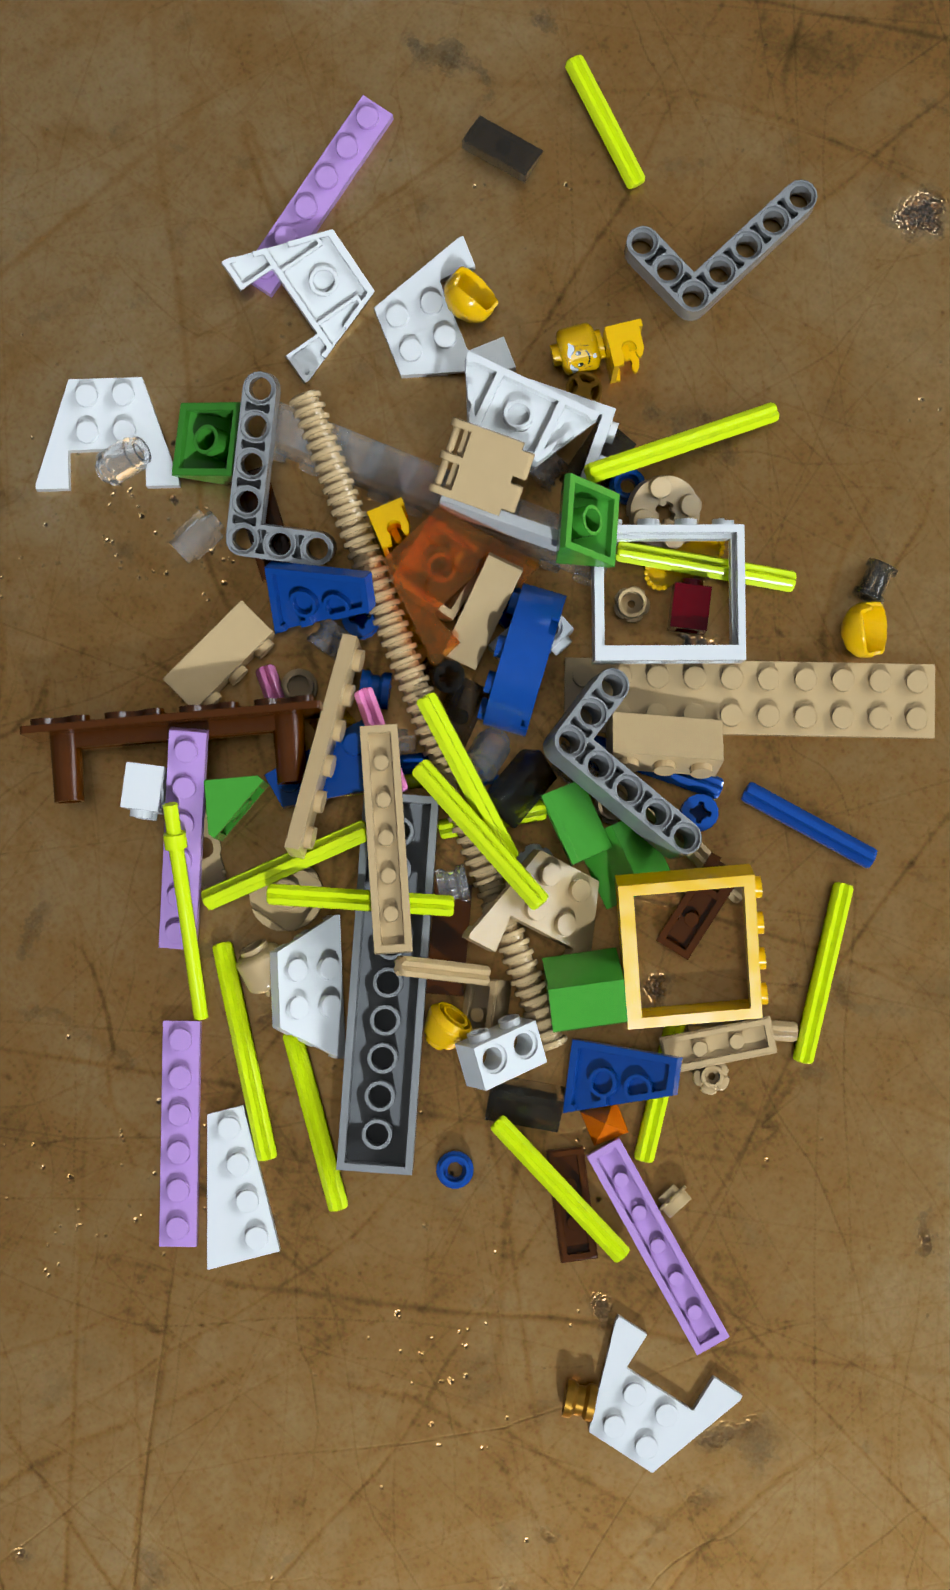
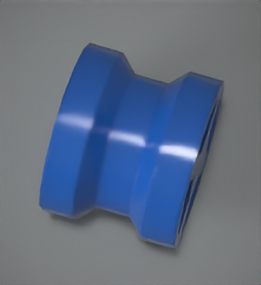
M369 612L342 618L346 632L349 635L357 636L358 640H366L372 637L378 630V625L374 626L372 622L375 620V617L370 615Z
M363 669L359 690L372 687L380 709L388 710L392 673L384 672L382 675H375L370 670Z
M695 794L687 798L679 810L697 825L700 832L711 828L719 816L716 802L710 796L704 794Z

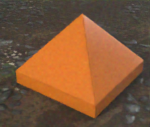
M618 1104L580 1111L594 1146L629 1132Z

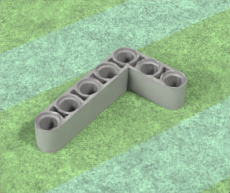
M795 180L790 183L695 272L656 231L647 226H639L630 231L624 250L625 259L679 317L687 321L697 320L808 219L817 201V190L812 183L806 180ZM794 195L802 196L805 198L807 206L802 208L794 206L790 201V197ZM775 220L780 225L781 230L774 233L769 232L763 226V222ZM637 241H644L649 244L651 251L646 254L637 253L634 251L632 244ZM741 244L749 245L754 250L755 255L743 257L737 252L736 247ZM663 267L671 268L676 273V278L668 281L663 280L659 277L657 271ZM713 269H721L727 274L728 280L716 282L711 278L709 272ZM689 293L696 294L702 304L697 307H690L684 303L683 296Z
M262 371L253 372L245 379L242 388L226 529V544L232 553L239 556L306 565H323L332 560L337 550L336 542L329 533L320 530L266 523L281 387L274 375ZM260 378L267 379L271 385L270 395L263 400L258 399L253 393V385ZM255 416H261L267 423L266 432L258 438L250 433L248 426L250 420ZM251 453L257 454L262 460V469L256 475L247 472L244 466L245 458ZM245 491L253 492L258 498L257 508L252 512L245 511L240 504L241 495ZM241 528L250 530L254 536L253 545L249 549L241 548L236 542V534ZM277 533L286 534L291 541L290 550L286 554L278 553L273 547L272 541ZM321 538L326 542L328 552L324 558L318 559L311 555L309 544L312 539Z
M616 668L606 669L593 677L585 685L548 734L543 743L544 754L552 764L663 856L669 859H677L694 853L702 843V834L697 825L594 740L629 691V680L624 672ZM602 681H606L612 686V696L607 695L603 691ZM581 709H585L591 714V724L583 721L580 715ZM560 737H564L569 741L571 746L570 753H566L560 748ZM589 760L597 764L599 768L598 777L593 776L589 772ZM618 784L624 786L627 790V801L622 800L618 796ZM647 808L651 809L656 815L655 825L651 824L646 818ZM676 831L684 838L683 849L674 840Z

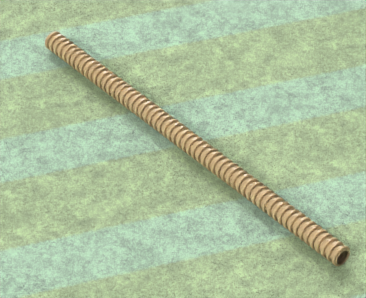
M315 389L302 392L294 396L289 401V405L296 410L293 412L294 418H299L298 429H303L304 431L301 437L308 442L305 446L306 450L312 452L310 460L317 465L314 467L315 473H320L321 477H319L318 481L325 486L322 492L329 497L326 501L327 505L333 507L331 515L337 518L335 526L341 528L342 532L339 533V536L346 541L343 547L344 549H349L350 554L347 557L348 560H353L354 562L352 569L372 572L376 606L369 614L374 615L373 625H378L379 631L376 633L378 637L382 636L383 638L381 646L382 648L386 647L388 651L385 656L387 659H391L392 663L389 667L390 669H395L396 674L393 677L394 680H399L400 685L397 688L404 693L402 701L408 703L409 707L406 708V711L411 713L413 717L410 719L411 724H416L415 735H420L421 737L418 743L420 746L424 745L425 751L422 752L423 756H428L430 762L467 802L417 706V700L433 692L434 688L428 685L427 681L430 680L429 675H424L425 664H420L419 662L422 656L420 653L416 654L415 648L418 647L417 643H412L411 641L413 633L407 630L409 622L408 620H403L402 616L405 612L398 607L401 601L399 598L395 599L396 588H391V581L389 580L391 577H387L385 573L388 571V567L382 565L381 561L384 560V557L377 552L380 546L379 544H374L375 533H370L369 531L372 525L370 522H366L367 512L361 510L363 502L356 497L359 491L358 489H353L352 485L355 481L348 476L351 470L344 465L347 461L346 457L340 455L342 447L336 444L338 436L332 434L334 426L327 421L330 416L328 412L323 410L326 406L325 402L319 400L321 392ZM448 817V821L453 822L455 826L452 828V832L458 834L459 838L456 839V842L463 847L460 853L461 855H466L467 860L464 863L465 866H470L471 871L468 873L470 877L474 876L475 882L472 884L474 888L478 887L479 889L477 897L478 899L482 898L484 903L481 907L484 909L489 901L493 902L506 887L502 879L503 877L456 823ZM510 918L499 943L498 952L503 953L505 957L502 959V962L508 965L507 975H512L513 979L510 983L511 986H516L517 990L514 994L521 999L518 1003L519 1007L525 1009L523 1017L536 1020L543 1049L546 1052L562 1046L568 1038L566 1035H562L561 1032L553 1033L547 991L544 989L546 983L545 980L541 981L540 978L543 974L542 970H537L536 968L539 962L537 959H533L531 955L534 953V949L528 947L527 943L530 942V939L523 934L526 931L525 926H520V923Z

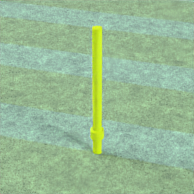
M169 802L162 805L166 833L163 834L165 850L169 851L193 1018L194 1020H205L208 1018V1010L184 851L188 847L186 831L181 830L178 803Z

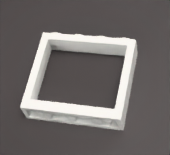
M532 380L600 412L596 421L599 426L585 465L606 458V456L601 455L604 444L606 442L612 445L619 423L613 421L616 408ZM583 468L581 477L584 478V479H586V475H585V473H584V468ZM445 496L440 498L439 512L555 552L557 551L558 529L501 510L498 516Z
M645 518L638 519L637 525H622V519H618L617 542L728 541L729 645H605L604 567L591 566L592 664H740L746 660L744 524H734V520L718 518L713 519L712 524L697 525V519L681 518L675 519L674 525H660L659 519Z

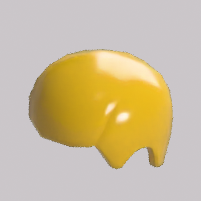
M464 266L459 267L445 283L444 297L448 309L455 317L467 323H481L485 321L498 305V299L489 286L477 274Z
M881 602L857 603L848 609L843 618L841 637L846 649L855 657L871 658L874 655H881L885 650L887 618Z

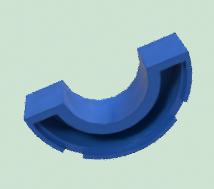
M523 583L520 593L513 591L507 613L513 615L507 636L499 635L493 655L500 658L496 672L489 670L483 692L489 693L490 696L489 698H482L477 718L483 720V725L526 737L567 597L566 595Z

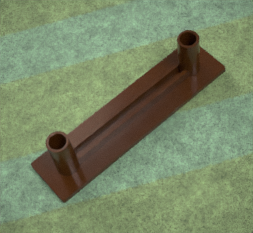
M298 695L287 698L254 700V706L245 707L239 706V702L234 701L208 705H184L179 707V712L165 713L163 708H149L138 711L104 713L105 719L97 720L90 719V715L36 718L30 720L29 726H20V735L38 743L50 742L54 803L72 804L85 801L82 750L168 743L169 729L171 727L209 730V739L273 734L277 784L294 785L302 783L307 765L304 719L320 718L321 711H323V703L320 700H314V695Z

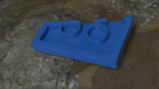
M271 561L264 567L275 634L285 632L288 628L301 626V628L311 626L317 621L326 619L337 620L367 613L376 606L371 571Z
M362 720L346 728L342 742H336L333 753L337 757L335 771L331 778H326L323 791H327L326 800L350 794L364 793L360 726L365 725ZM309 749V750L306 751V764H307V761H308V758H309V754H310V750H311V749ZM276 768L266 773L264 776L283 809L295 807L301 784L278 785Z
M578 1038L572 1039L563 1113L678 1095L683 1057Z

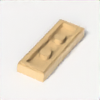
M489 552L442 655L476 670L524 568Z
M769 1015L763 1016V1018L737 1021L659 1037L662 1054L683 1057L681 1072L777 1053Z

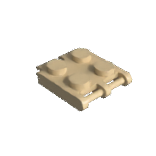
M453 417L451 425L454 426L446 450H441L439 457L442 458L435 482H430L428 490L498 516L502 509L514 513L524 487L512 483L513 476L526 480L535 454L523 450L525 442ZM463 429L464 433L457 453L454 454L453 450L460 430ZM449 462H453L446 485L444 487L442 486V482Z

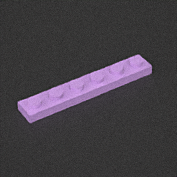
M362 95L257 250L284 244L288 241L317 233L394 120L392 113ZM271 270L251 285L272 298L280 287L281 282Z
M171 727L168 739L165 803H178L181 830L186 831L188 847L184 851L198 941L205 818L204 780L207 779L209 730ZM163 844L159 948L184 950L169 851L165 850Z
M163 1021L159 1247L198 1246L202 1021Z
M617 1137L588 1153L586 1156L696 1355L729 1338V1334L620 1138Z

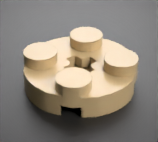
M671 475L654 476L640 482L632 490L626 505V517H629L630 525H637L638 519H658L660 514L655 511L658 505L665 506L668 503L671 515L669 519H664L662 523L660 522V525H674V520L681 518L697 519L698 525L702 501L695 494L693 488L683 479ZM660 541L640 543L670 549H677L681 547L686 541Z
M312 867L272 883L323 887L318 874ZM268 886L249 894L250 904L255 917L263 925L276 931H296L305 927L317 917L321 908L270 905L266 901Z

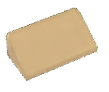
M490 979L487 985L466 983L462 1012L470 1020L472 1031L479 1028L489 1029L498 1025V1019L508 1015L511 994L510 981Z

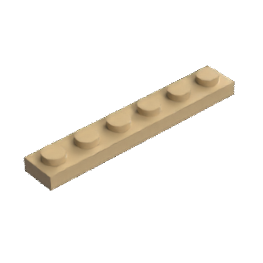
M342 634L323 703V711L320 714L284 848L293 857L305 859L307 849H313L316 841L317 827H314L317 813H322L325 808L327 791H323L326 778H331L335 771L337 761L336 755H333L336 742H342L346 730V720H343L346 706L351 707L353 704L354 693L356 692V686L352 685L356 671L361 672L365 660V650H362L358 637L354 635Z
M398 724L360 726L374 954L413 952Z

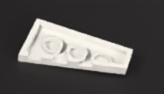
M245 1104L207 1114V1270L281 1250L260 1163L255 1153Z

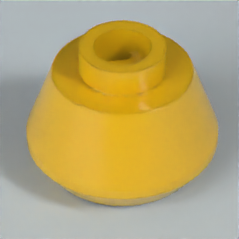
M447 1002L435 1003L430 1006L423 1027L426 1034L425 1039L437 1050H452L455 1048L456 1043L467 1039V1033L472 1031V1024L467 1016L452 1004Z

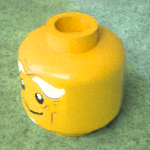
M588 323L559 329L555 336L556 344L549 345L554 367L561 365L564 373L568 376L581 371H594L599 368L601 359L606 358L600 330H593V327Z

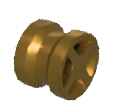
M581 371L569 378L565 391L600 402L602 385L596 375Z
M568 1379L563 1398L562 1417L570 1418L576 1415L581 1416L584 1421L592 1422L597 1401L598 1384L589 1383L584 1386L579 1385L576 1380Z

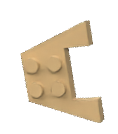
M533 849L522 862V865L549 896L547 901L538 909L532 910L506 881L504 884L506 887L493 902L489 901L481 911L483 913L473 926L469 925L462 935V938L483 949L496 952L511 918L564 946L565 951L563 955L592 951L599 881L542 850Z

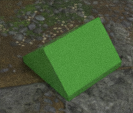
M241 402L180 404L172 476L228 485L232 481Z
M573 473L565 474L560 497L556 563L606 568L615 567L619 493Z
M258 775L204 780L208 834L214 839L223 841L270 785Z
M572 782L541 795L540 799L543 805L546 806L547 815L571 866L612 848V844L589 794L577 783Z
M622 821L604 828L612 848L584 860L591 877L599 881L598 892L606 910L617 905L615 875L670 871L664 856Z
M616 947L542 958L553 1033L628 1022L624 977Z

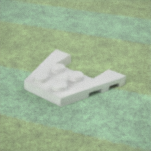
M333 229L288 241L284 244L256 250L252 253L231 257L221 263L240 292L272 270L316 334L285 356L304 384L311 379L375 292Z
M464 236L457 238L374 307V312L401 378L448 376V374L465 373V358L468 351L511 371L516 370V365L504 337L468 350L456 319L447 307L441 283L446 282L461 266L472 271L475 270V264Z
M142 377L68 379L36 481V490L38 492L71 491V453L145 451L146 487L148 489L181 488L179 477L172 476L173 461Z
M617 1314L598 1386L594 1417L592 1422H589L588 1431L653 1473L737 1404L743 1395L712 1375L692 1408L627 1367L646 1338L647 1332Z

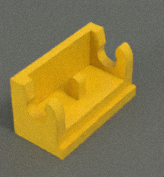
M641 318L604 327L602 337L606 354L604 361L610 384L620 382L619 367L624 366V361L631 362V369L634 374H637L639 370V358L642 357L644 352L641 336L643 327Z
M402 497L367 511L373 533H375L377 543L390 571L396 569L399 565L398 557L394 553L395 547L399 544H404L409 549L413 542L410 535L411 526Z

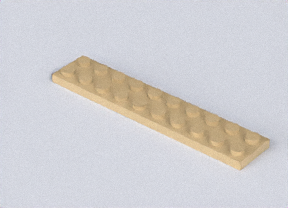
M565 657L564 713L593 677L606 669L616 668L624 672L628 677L629 691L614 712L723 720V735L935 738V664L744 661L740 664H592V658ZM602 681L603 691L607 695L612 696V686L608 682ZM581 709V718L585 723L591 724V714L587 710ZM608 721L605 723V725L602 727L599 733H606V726L608 724Z

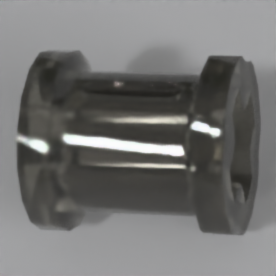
M869 558L866 563L868 568L860 585L854 587L852 593L865 602H881L884 604L885 599L883 595L891 578L896 577L898 570L881 560Z
M441 654L428 655L421 663L425 664L426 667L423 670L424 675H429L430 680L427 681L428 685L436 687L444 693H452L461 687L465 673L460 663L446 659Z

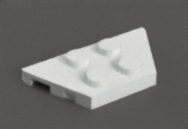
M468 351L466 355L467 422L525 442L523 450L535 454L532 466L537 467L596 423L600 412L471 351Z
M327 915L322 918L323 921L311 929H305L294 936L290 943L282 944L270 952L272 1027L286 1035L296 1037L298 1041L310 1047H316L328 1053V1056L331 1058L343 1059L345 1056V1024L340 915Z

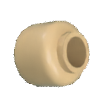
M260 939L250 943L239 952L241 957L237 961L236 968L247 989L253 994L265 993L266 997H271L270 952L279 947L275 942H267L266 939Z

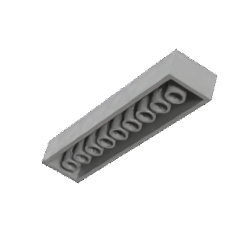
M403 794L409 893L433 894L439 804L432 796ZM363 797L362 820L366 823L365 803ZM367 842L360 844L357 889L370 890ZM355 910L336 1170L398 1175L413 1174L427 979L397 976L393 969L395 967L394 960L399 955L429 958L432 915L411 914L413 952L375 955L372 911Z

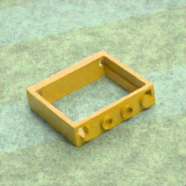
M750 864L615 875L620 958L625 985L628 1019L626 1024L628 1030L763 1018L762 1005H768V990L766 982H761L760 970L766 969V953L764 947H759L758 934H764V917L762 911H757L756 898H762L763 892L761 876H755ZM742 887L748 999L641 1008L634 896Z

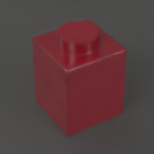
M682 578L681 583H674L671 593L667 631L704 635L706 633L712 587L703 586L704 580Z

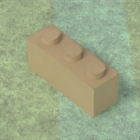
M241 600L163 680L188 705L216 704L222 698L219 692L228 683L234 686L247 674L248 669L245 666L255 657L259 660L262 659L274 647L275 644L272 640L276 635Z
M614 712L606 726V750L633 773L647 771L654 772L659 776L687 774L697 779H705L711 776L716 777L724 761L723 720Z

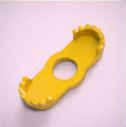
M690 541L675 550L721 558L724 555L725 541ZM645 567L643 573L647 585L657 591L667 590L675 582L681 581L682 578H693L696 576Z

